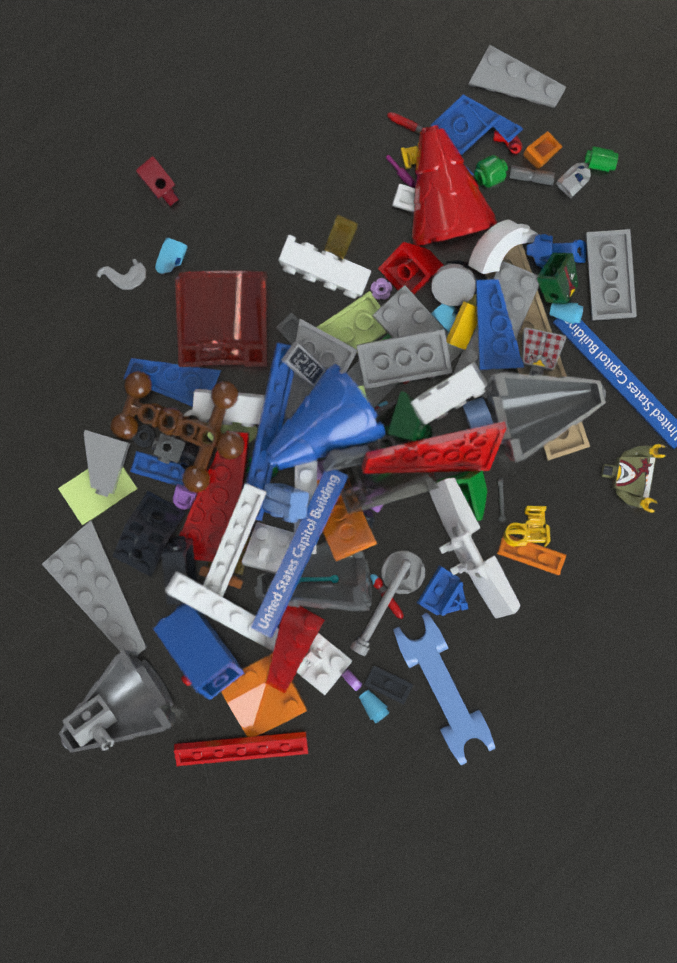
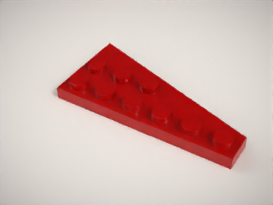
M505 421L366 452L362 464L363 474L490 471L507 429Z

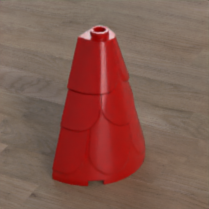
M438 125L425 128L426 133L419 136L415 170L417 180L414 196L413 244L416 246L484 230L490 228L489 226L493 227L496 225L497 220L493 210L479 190V185L465 166L463 157L444 128L439 129Z

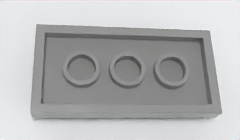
M630 229L586 232L592 321L637 317Z
M405 285L372 315L392 338L444 329ZM445 330V335L447 339L449 333ZM447 343L450 362H452L463 349ZM436 376L428 377V378H429L430 380H433Z
M444 329L357 345L365 389L452 373Z

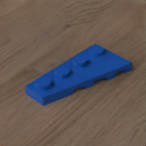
M499 279L476 280L479 370L524 368Z
M131 358L123 379H126L132 372L142 371L150 377L153 391L193 407L195 389L212 390L222 370Z

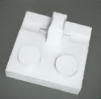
M257 522L242 560L243 565L276 574L294 537V532Z
M318 633L297 673L325 695L353 660Z

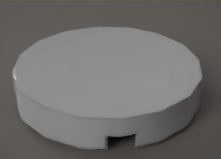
M448 264L441 267L432 278V292L435 298L448 306L462 305L463 301L468 302L476 291V280L473 273L459 264Z
M397 551L390 554L382 566V578L388 587L404 559L410 560L411 564L395 592L398 594H409L422 585L425 578V567L422 560L416 554L409 551Z

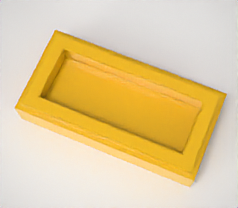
M463 301L446 339L447 343L466 350L477 326V306Z

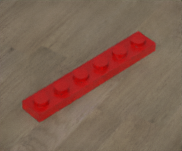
M306 732L174 744L176 765L184 766L308 754Z

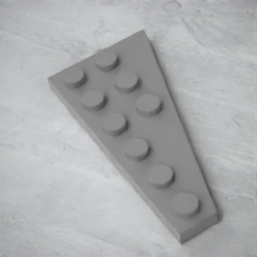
M299 319L296 343H299L325 369L330 368L333 364H337L341 367V370H339L341 374L347 372L358 350ZM295 372L283 425L287 419H291L304 398L314 388L309 386Z
M90 520L42 565L120 652L131 650L140 654L147 646L105 553L103 544L98 537L93 521Z

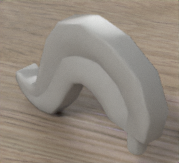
M133 259L134 266L130 267L129 272L125 275H121L114 269L106 266L98 270L97 276L101 277L104 274L122 290H132L140 286L145 280L146 268L141 262L138 263L136 259Z

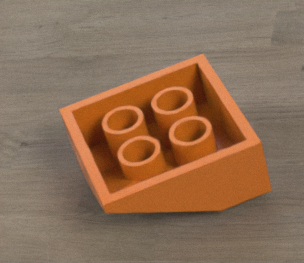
M273 652L242 668L245 673L221 691L247 737L260 735L307 711V707L293 680L285 694L265 683Z

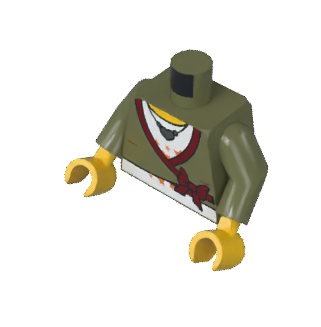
M656 444L653 447L637 446L623 452L621 457H617L615 465L603 464L601 473L602 477L613 478L612 488L616 489V494L624 502L631 506L643 508L650 513H653L654 510L648 508L649 503H657L654 499L649 498L656 457H665V455L658 454V449L665 447L660 444Z

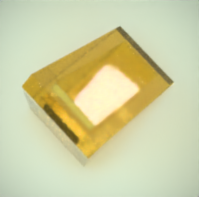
M337 215L324 250L344 259L358 229V223Z

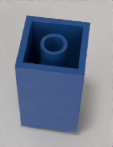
M188 604L179 605L174 613L169 617L161 619L158 625L153 628L195 690L209 700L245 673L203 613Z

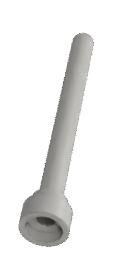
M404 559L400 564L362 636L354 640L350 646L353 651L366 656L370 644L368 641L411 564L410 560Z

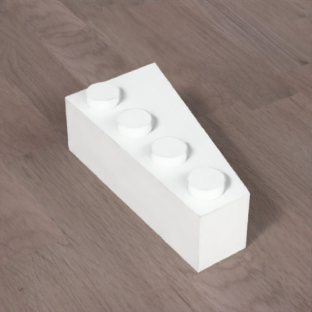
M288 235L279 258L283 271L295 275V272L303 274V279L315 283L318 280L324 283L323 286L333 291L338 288L344 291V295L356 299L357 296L362 297L371 275V270L346 259L340 261L336 255L330 252H317L318 249L307 242L301 243V245L295 243L296 238Z

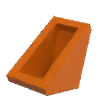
M547 131L526 148L523 156L539 170L562 148V145Z

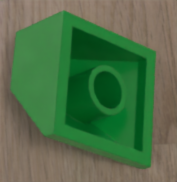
M483 470L462 472L433 481V484L447 478H455L476 520L480 521L483 519L487 497Z

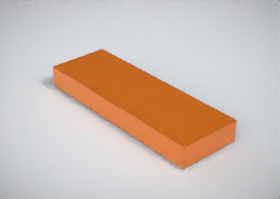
M504 534L497 551L499 555L556 575H560L566 558V554L528 542L526 546H510L505 542ZM509 535V537L513 541L522 540L520 538Z

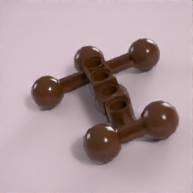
M135 371L125 379L124 388L128 396L122 413H118L111 421L110 429L112 434L120 440L131 439L138 431L136 414L141 422L145 424L152 423L153 427H158L166 435L180 436L184 440L199 445L200 448L194 465L186 468L182 474L184 487L189 491L195 493L202 492L209 485L210 475L206 468L214 446H216L219 454L226 459H235L243 452L244 441L238 433L233 431L222 433L220 430L227 409L232 408L238 401L239 393L236 386L232 383L222 381L211 390V400L214 407L209 422L205 423L197 419H189V416H183L176 408L161 407L156 403H141L140 399L146 397L152 390V381L146 373ZM149 408L154 411L152 419L148 416ZM169 416L174 420L172 427L167 422ZM188 424H191L194 428L192 435L187 431ZM209 431L214 436V440L212 443H210L207 440V434Z

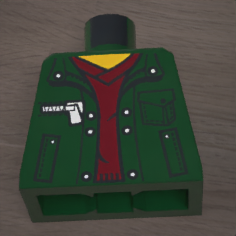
M553 252L539 273L537 281L548 303H572L571 296L578 286L573 253Z

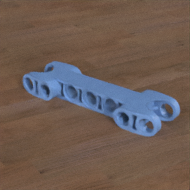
M428 613L421 615L424 620L425 633L420 639L410 640L401 631L400 627L393 630L408 667L411 668L420 664L449 722V725L440 729L451 752L458 762L463 765L467 763L463 749L469 739L477 738L482 740L489 751L495 749V745L480 710L469 714L439 653L449 648Z

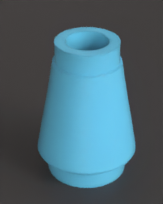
M552 303L550 316L571 324L581 322L583 306L578 305V303Z
M370 690L359 696L370 720L373 719L377 723L389 714L388 707Z

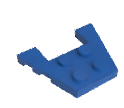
M462 95L431 124V126L438 125L439 129L444 128L461 156L492 127L508 143L523 131L521 126L465 95Z

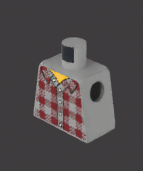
M526 327L523 329L521 360L524 366L530 367L529 375H543V370H554L566 336Z

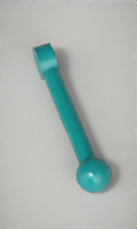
M332 575L331 577H301L298 584L315 581L337 583L339 577L337 575Z

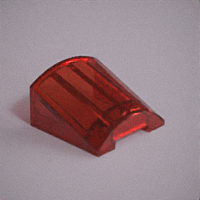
M212 270L179 273L175 280L179 367H201V365L267 366V272Z

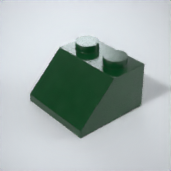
M401 391L388 434L403 444L432 438L433 433L430 423L425 425L412 404L414 399L406 392Z

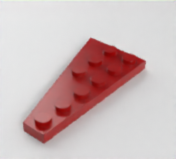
M233 431L238 433L244 441V450L237 458L226 459L217 450L215 459L208 470L210 483L205 490L198 492L184 527L180 531L179 536H185L186 539L193 538L195 560L214 561L244 489L250 433Z

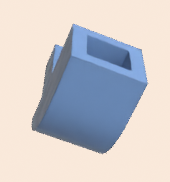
M483 397L469 401L462 406L470 429L493 424Z

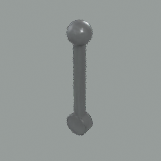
M498 478L500 504L498 521L504 524L507 518L504 516L503 478Z

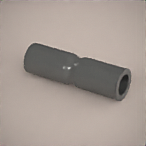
M511 165L509 178L553 185L555 172L538 169L532 170L531 168Z

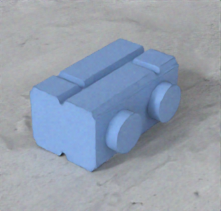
M267 483L265 485L264 491H267L263 500V508L270 511L271 516L284 517V521L297 522V519H305L307 517L308 507L306 505L309 499L307 492L283 483Z

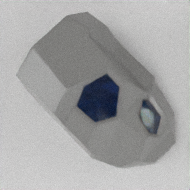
M586 163L573 165L556 182L557 186L568 197L572 198L589 181L591 176L590 168H588Z

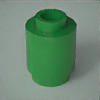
M592 146L591 150H587L585 163H588V168L607 172L609 170L615 171L618 153H614L611 149Z

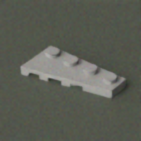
M489 45L468 84L474 87L486 88L489 91L508 94V96L520 97L553 108L556 107L566 89V86Z

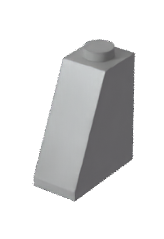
M85 430L84 439L90 486L96 489V494L108 497L109 493L115 494L130 444Z

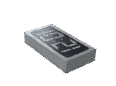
M296 342L293 343L282 358V361L311 387L316 385L326 371L313 356Z

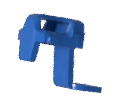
M539 234L535 236L533 243L527 245V255L534 257L536 265L541 268L545 266L553 252L573 253L575 262H586V242L582 240H575L574 243L553 244V236ZM579 246L581 248V256H579V253H577V248H579Z

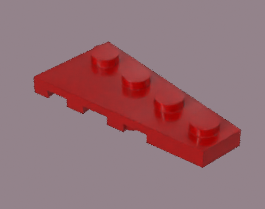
M301 606L286 607L279 623V630L265 681L266 684L285 694L325 621L323 618Z

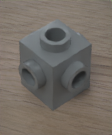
M161 433L160 437L156 436L152 445V449H154L153 454L158 456V461L170 464V461L180 464L181 454L186 442L179 440L180 436L164 435ZM170 444L171 450L167 452L165 447Z

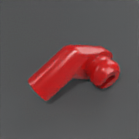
M497 130L494 131L493 141L504 142L513 154H518L522 150V142L518 136L508 143Z

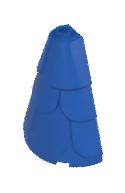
M333 364L330 368L326 369L309 395L304 398L291 419H287L266 450L268 455L265 457L272 467L277 466L279 470L314 462L318 458L328 456L333 450H346L355 445L359 447L377 442L386 436L381 422L378 424L376 422L377 414L350 376L346 372L340 373L341 367L339 365Z

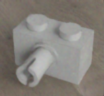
M99 694L62 720L81 747L93 738H95L102 750L109 749L104 741L110 747L114 744V740L105 729L114 724L117 719Z

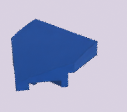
M439 566L417 604L441 616L458 610L468 609L462 587L463 582L460 581L459 577Z

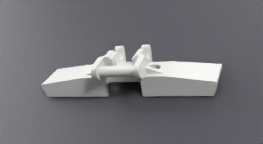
M447 478L428 486L441 521L451 538V541L442 545L439 549L442 554L454 550L460 561L459 564L450 569L452 574L467 572L470 575L475 587L495 618L516 613L520 603L496 557L492 556L483 561L471 538L472 533L480 529V526L455 478Z

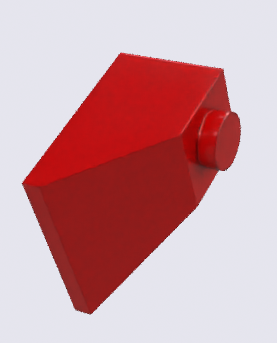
M403 242L378 269L397 290L405 285L415 295L444 265L429 249Z

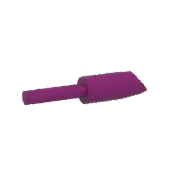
M387 155L386 159L398 171L399 177L409 187L415 188V181L404 168H400L391 156Z

